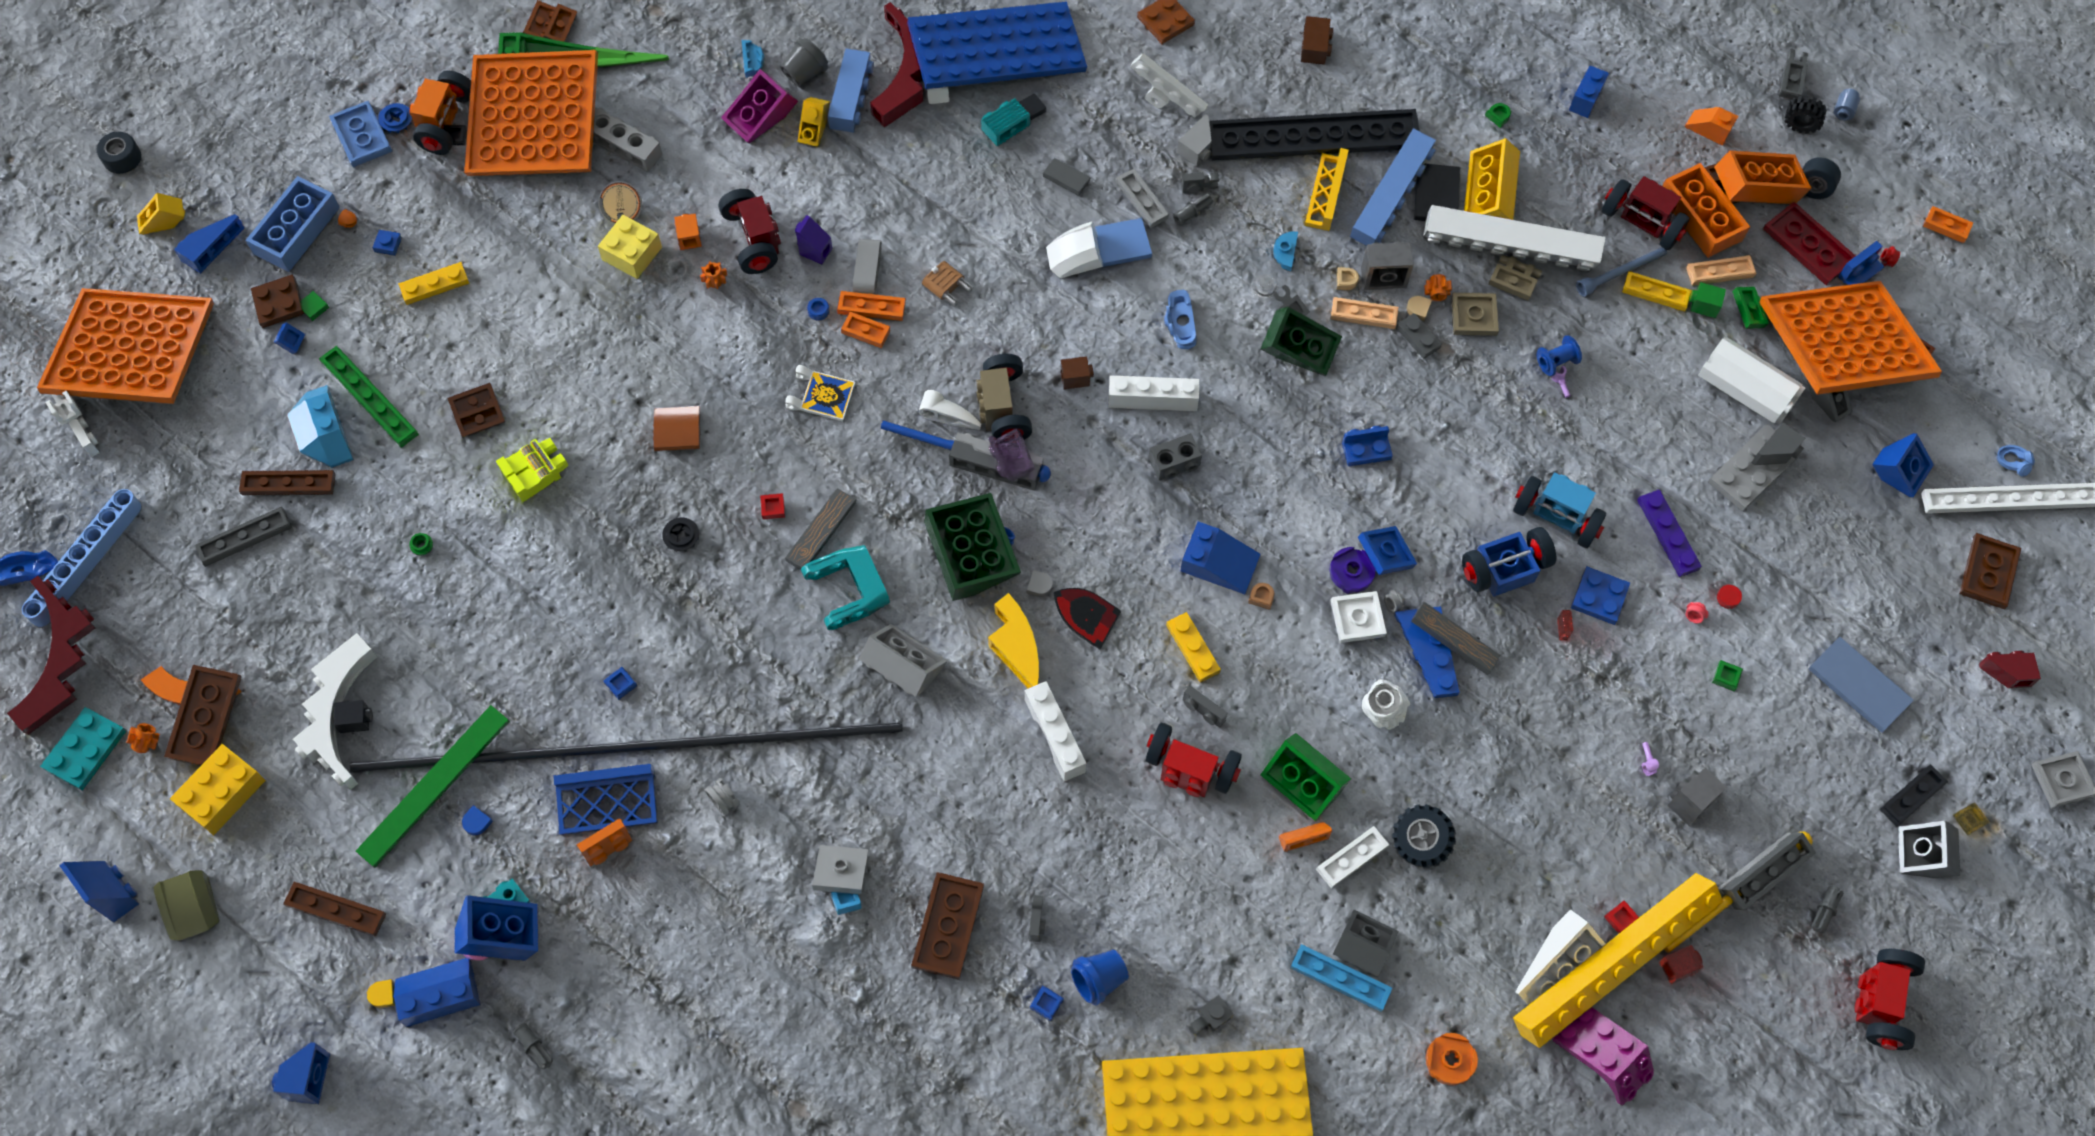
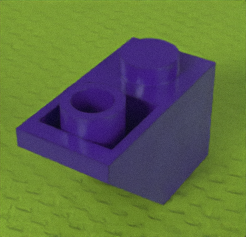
M806 215L803 221H800L795 228L799 255L822 265L833 249L831 237L810 216Z

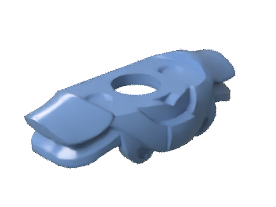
M1186 290L1173 291L1168 296L1164 323L1177 343L1178 348L1191 349L1196 345L1197 336L1190 296ZM1187 316L1190 321L1187 325L1181 326L1177 323L1178 318Z

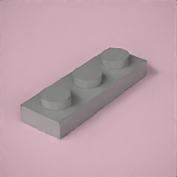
M1134 168L1116 177L1117 185L1150 228L1169 218L1168 212Z

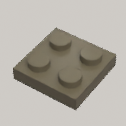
M1452 293L1453 335H1498L1499 326L1495 293Z

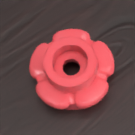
M1691 602L1687 605L1688 609L1685 615L1689 621L1701 623L1704 618H1708L1709 612L1704 604Z

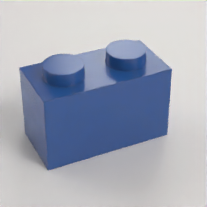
M1590 65L1574 95L1569 111L1588 118L1604 88L1609 73Z

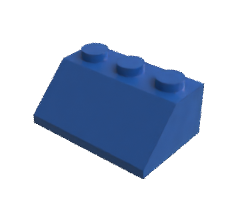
M469 895L465 897L455 927V954L525 961L538 952L537 904Z
M464 958L396 978L394 1000L398 1021L405 1027H409L479 1006L480 1000L471 960Z

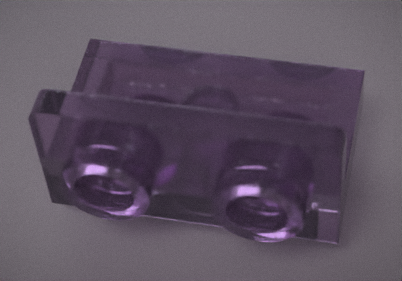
M1016 428L998 439L994 436L988 437L990 453L996 458L998 462L996 468L1002 477H1006L1013 482L1035 470L1020 430Z

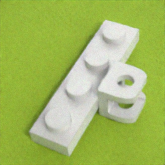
M1142 53L1133 60L1130 67L1139 76L1152 84V88L1147 92L1145 100L1154 107L1162 108L1171 100L1194 118L1205 111L1208 104L1146 54Z
M67 391L63 392V395H52L56 404H53L50 400L45 403L61 426L69 423L82 447L91 457L99 454L100 452L95 446L99 442L92 432L88 433L86 431V428L89 426L82 417L83 414L74 399Z

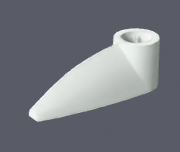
M925 391L919 409V414L923 418L958 427L980 430L981 423L970 412L944 399L943 395L937 391Z

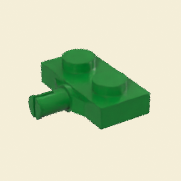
M1736 287L1732 293L1745 328H1765L1769 322L1764 309L1759 303L1761 298L1758 296L1756 288Z

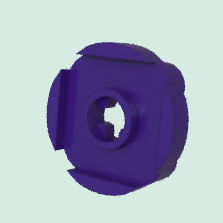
M1355 547L1343 548L1334 555L1330 563V577L1333 583L1344 593L1350 594L1363 591L1371 585L1375 578L1376 569L1363 549L1360 551L1354 549ZM1348 566L1357 567L1356 574L1349 573Z

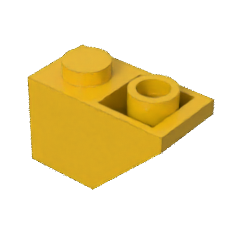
M813 97L803 100L797 142L819 146L828 121L830 101Z

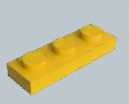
M462 262L398 284L406 305L467 285L469 281Z
M1187 612L1166 622L1168 630L1200 683L1221 672L1218 663Z

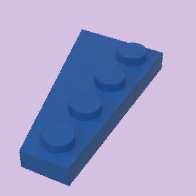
M1441 606L1433 607L1442 614ZM1418 609L1396 611L1394 616L1403 629L1406 641H1409L1413 655L1423 670L1422 673L1434 698L1458 696L1460 692L1450 649L1411 622Z

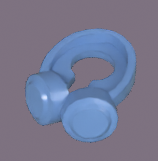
M2016 445L2003 446L1997 453L1999 464L2006 469L2017 471V474L2021 477L2027 476L2035 463L2034 455L2031 451ZM2008 453H2013L2019 459L2025 461L2008 462L2004 459V456Z

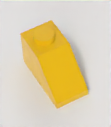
M156 193L137 215L139 234L144 235L175 228L185 216L182 199Z

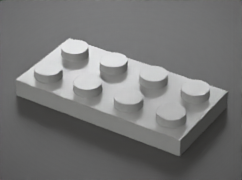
M1768 423L1708 481L1741 511H1744L1796 460L1794 457H1791L1786 464L1754 465L1751 463L1760 449L1776 431Z

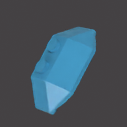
M328 385L306 392L288 413L300 452L331 468L354 460Z

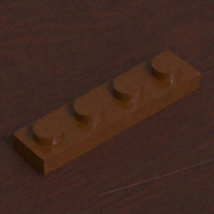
M333 470L242 471L239 492L241 495H333L336 474Z
M293 882L283 903L288 908L374 937L377 936L386 917L384 911L297 882Z

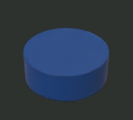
M814 298L807 305L808 315L813 320L820 321L829 315V304L823 298Z

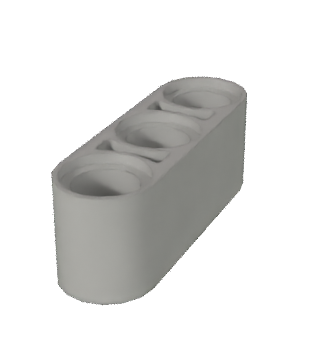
M859 239L853 278V292L876 295L881 258V240Z

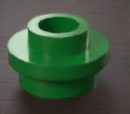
M417 533L412 536L409 547L415 555L422 556L432 550L433 541L429 535ZM421 543H425L423 547L418 548Z

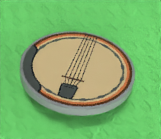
M622 181L608 184L600 193L598 200L599 209L603 217L609 222L616 224L622 215L632 220L639 216L642 209V199L638 190L631 184Z

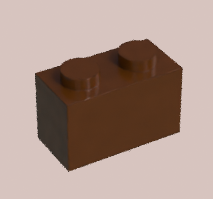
M1306 16L1300 62L1325 65L1326 57L1331 56L1332 44H1328L1329 40L1333 38L1334 30L1333 27H1330L1331 19Z

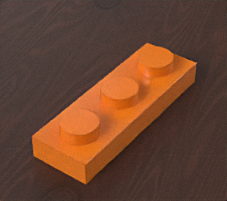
M841 291L837 311L838 314L849 315L850 312H853L863 317L903 321L906 298Z

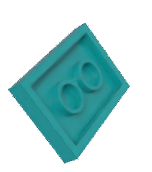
M84 707L40 767L83 791L127 730Z

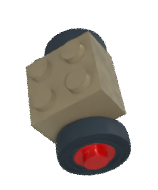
M998 354L985 360L983 370L980 371V379L976 380L980 422L985 423L986 431H992L993 438L1001 443L1020 442L1032 434L1031 420L1024 415H1013L1009 381L1019 378L1023 373L1022 360L1014 354Z

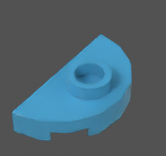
M741 40L745 78L754 76L764 66V54L762 48L753 44L752 41Z
M1294 231L1282 234L1276 240L1273 248L1274 259L1277 260L1283 269L1288 271L1292 270L1298 232Z

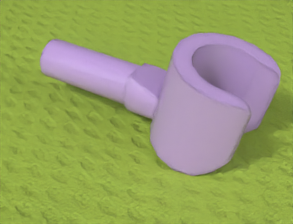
M1561 366V374L1556 372L1552 376V380L1559 383L1565 398H1568L1571 395L1565 381L1567 369Z
M1644 742L1642 745L1647 762L1642 763V769L1646 776H1650L1657 772L1659 762L1653 758L1648 742Z

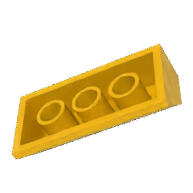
M1506 138L1470 151L1464 211L1510 220L1514 219L1520 151Z

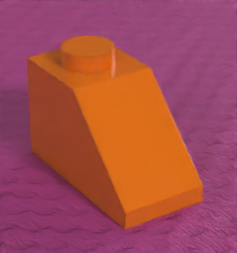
M1721 107L1694 110L1685 128L1723 146L1739 116Z

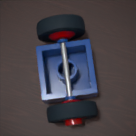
M1537 527L1527 532V543L1521 532H1517L1480 545L1477 550L1463 554L1462 566L1464 574L1472 589L1476 592H1481L1489 588L1494 597L1535 582L1540 573L1539 568L1546 569L1556 563V550L1549 533L1543 527Z

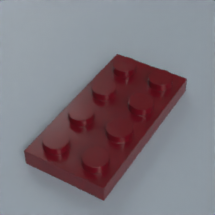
M1796 202L1791 203L1763 227L1766 233L1826 286L1837 278L1846 263L1856 256Z

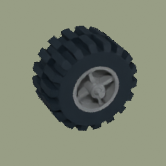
M1426 804L1425 806L1414 805V808H1407L1403 815L1400 814L1397 817L1399 820L1393 826L1394 833H1392V838L1395 842L1393 844L1400 856L1407 862L1417 867H1435L1440 862H1445L1449 854L1453 853L1454 844L1456 845L1455 828L1449 817L1437 807L1434 808Z

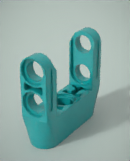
M865 545L841 549L811 561L801 568V572L806 580H818L848 567L862 599L832 610L824 618V623L828 630H835L870 616L890 603L885 586Z

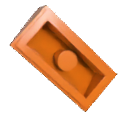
M1320 822L1280 834L1279 840L1283 851L1287 852L1329 839L1332 828L1326 823Z

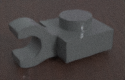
M1217 995L1198 1010L1201 1017L1193 1021L1189 1029L1194 1036L1208 1026L1214 1032L1230 1020L1234 1014L1221 997Z

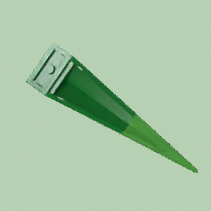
M521 32L499 33L498 54L596 50L598 53V67L669 60V56L664 54L592 47Z

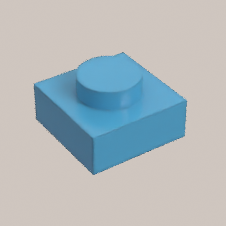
M831 892V898L837 915L861 909V901L858 894Z

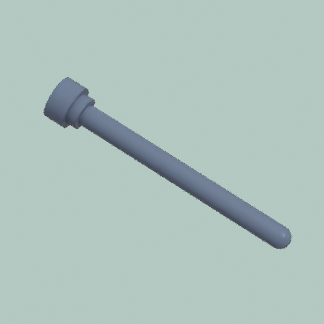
M1659 248L1593 279L1585 277L1576 282L1577 291L1583 297L1592 294L1597 286L1665 256L1667 250Z

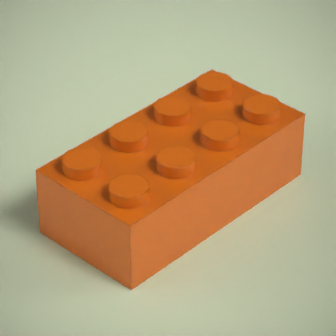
M1729 150L1714 166L1730 201L1791 204L1793 202L1797 203L1811 189L1794 154Z
M1701 163L1665 179L1663 187L1682 197L1674 215L1677 216L1678 213L1682 212L1690 217L1685 229L1707 258L1744 240L1750 229L1749 224Z

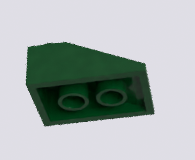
M1285 307L1276 310L1260 349L1280 360L1326 376L1342 336L1292 308Z

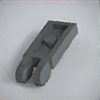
M1790 49L1784 66L1779 97L1796 98L1798 100V97L1802 96L1808 67V53L1803 52L1800 60L1795 61V50Z

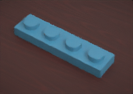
M1302 944L1290 967L1380 1012L1383 1011L1392 987Z

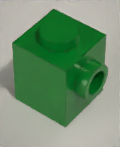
M1700 282L1697 289H1693L1690 294L1689 302L1692 303L1690 311L1716 318L1722 308L1726 289Z

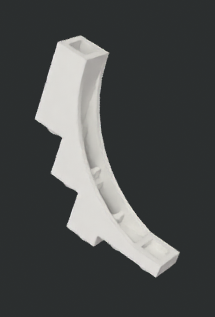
M357 633L311 669L316 675L313 680L320 687V690L302 703V705L307 710L304 715L312 724L293 738L298 745L295 750L304 760L309 757L313 763L319 761L326 770L331 767L335 772L331 776L340 786L346 784L350 790L358 783L344 768L339 755L337 729L334 726V703L343 702L355 679L377 658L372 649Z

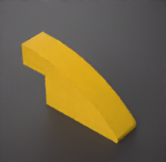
M1008 593L995 603V614L1004 622V625L988 637V646L1028 689L1039 684L1037 646L1026 616L1017 602Z

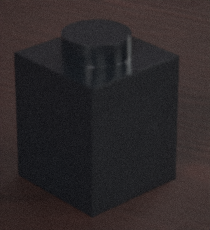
M364 700L334 703V726L340 733L369 731V722L373 721V712Z

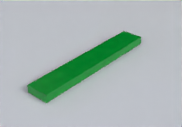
M335 346L319 358L327 370L400 448L419 435L417 430L338 346Z

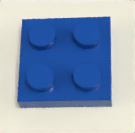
M1396 526L1362 532L1358 536L1378 575L1413 569L1417 565L1415 558Z
M1586 566L1571 609L1615 625L1630 582Z

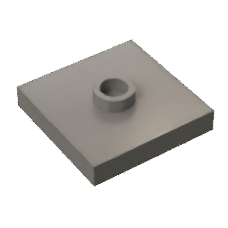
M2078 751L2036 761L2031 764L2051 809L2095 798L2094 783Z
M820 845L812 885L813 890L862 895L868 849Z

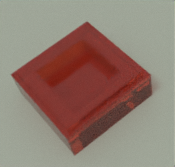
M1562 610L1557 618L1559 640H1568L1573 632L1572 612L1570 610Z

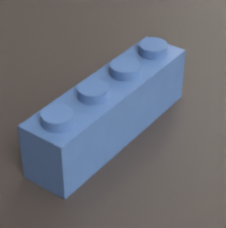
M845 49L828 114L829 129L854 133L856 125L860 124V107L864 108V92L868 91L870 84L868 76L873 73L874 61H871L870 52Z

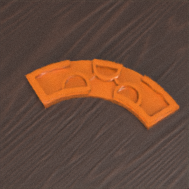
M162 666L141 679L145 686L161 699L177 705L181 704L188 681L173 677ZM239 688L236 695L241 693V690Z

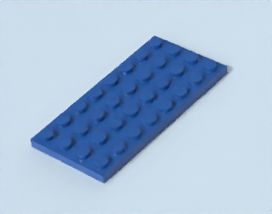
M1067 1L908 17L907 20L925 89L1086 72L1087 64Z

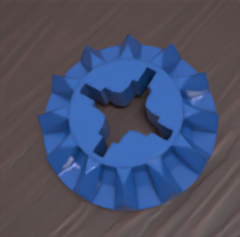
M400 103L384 107L378 116L382 129L387 130L389 133L396 131L398 134L402 129L407 130V126L412 124V117L409 113L410 108ZM392 116L400 118V121H393Z

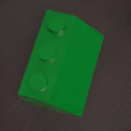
M1297 733L1283 742L1260 774L1314 821L1326 811L1351 780L1348 775Z

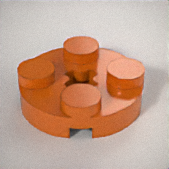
M1445 1033L1429 1045L1426 1052V1065L1430 1076L1439 1082L1451 1086L1463 1084L1476 1071L1478 1064L1477 1052L1464 1036L1456 1033ZM1450 1053H1454V1058L1458 1059V1063H1454L1453 1066L1449 1065L1448 1061L1445 1060V1057H1448Z

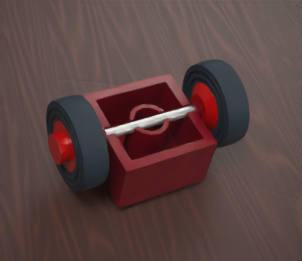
M1643 176L1632 191L1629 199H1627L1632 184L1621 179L1605 196L1606 201L1603 205L1602 213L1612 217L1623 206L1624 210L1621 218L1657 239L1662 232L1664 233L1659 244L1662 248L1670 250L1677 241L1680 242L1687 231L1685 228L1690 217L1680 212L1673 221L1670 220L1682 197L1659 185L1656 181Z
M736 189L726 193L718 203L720 213L726 220H741L742 228L749 244L738 255V263L741 270L746 274H760L768 271L777 263L778 245L781 244L778 234L779 229L776 220H773L771 216L773 214L769 202L765 203L762 195L756 197L749 189Z

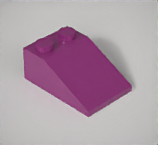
M760 69L721 118L747 143H751L784 119L797 104L798 100L772 76Z

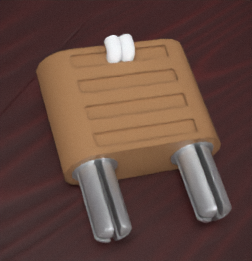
M942 261L937 267L932 268L931 272L922 281L923 286L938 298L947 300L953 306L958 303V299L950 293L959 285L967 292H971L973 286L964 280V275L946 261Z

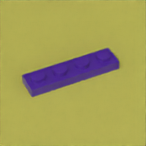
M1660 489L1639 496L1637 501L1678 576L1682 577L1699 571L1702 565Z

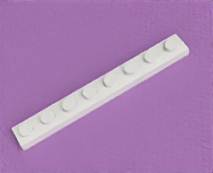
M2095 483L1924 489L1921 493L1925 513L2095 507Z

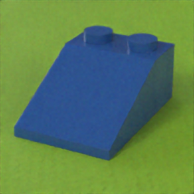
M1198 521L1182 559L1180 571L1245 595L1261 554L1221 529Z
M105 861L63 862L59 865L84 902L113 923L139 905L134 897L137 895V892L129 883L125 884L121 878L124 877V874L117 865L111 866Z

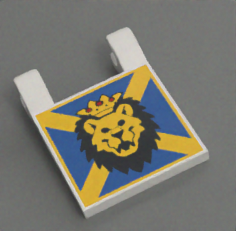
M798 365L796 368V378L799 380H809L803 401L789 395L785 401L786 408L843 422L855 382Z

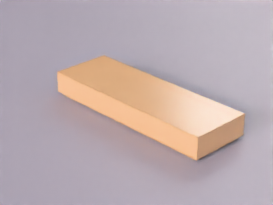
M1750 255L1690 263L1686 267L1692 286L1699 285L1700 282L1710 284L1754 278L1756 275Z
M1334 297L1330 319L1395 329L1399 307Z

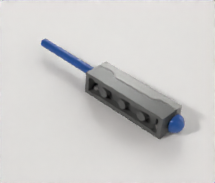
M883 420L881 423V429L951 450L949 466L1035 491L1038 481L1046 482L1051 476L1049 467L1043 465V457L1033 452L1026 453L1019 451L1013 446L1005 447L992 440L978 439L969 433H957L955 440H946Z

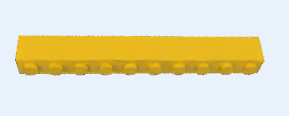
M1697 873L1691 876L1515 1015L1513 1020L1520 1035L1538 1048H1541L1719 906L1723 899L1717 884Z

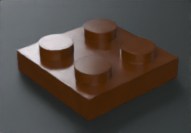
M293 274L251 288L258 321L262 328L305 314L301 305L297 281Z

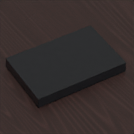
M1424 163L1426 168L1421 177L1416 176L1414 220L1426 221L1428 211L1432 205L1459 210L1460 167Z

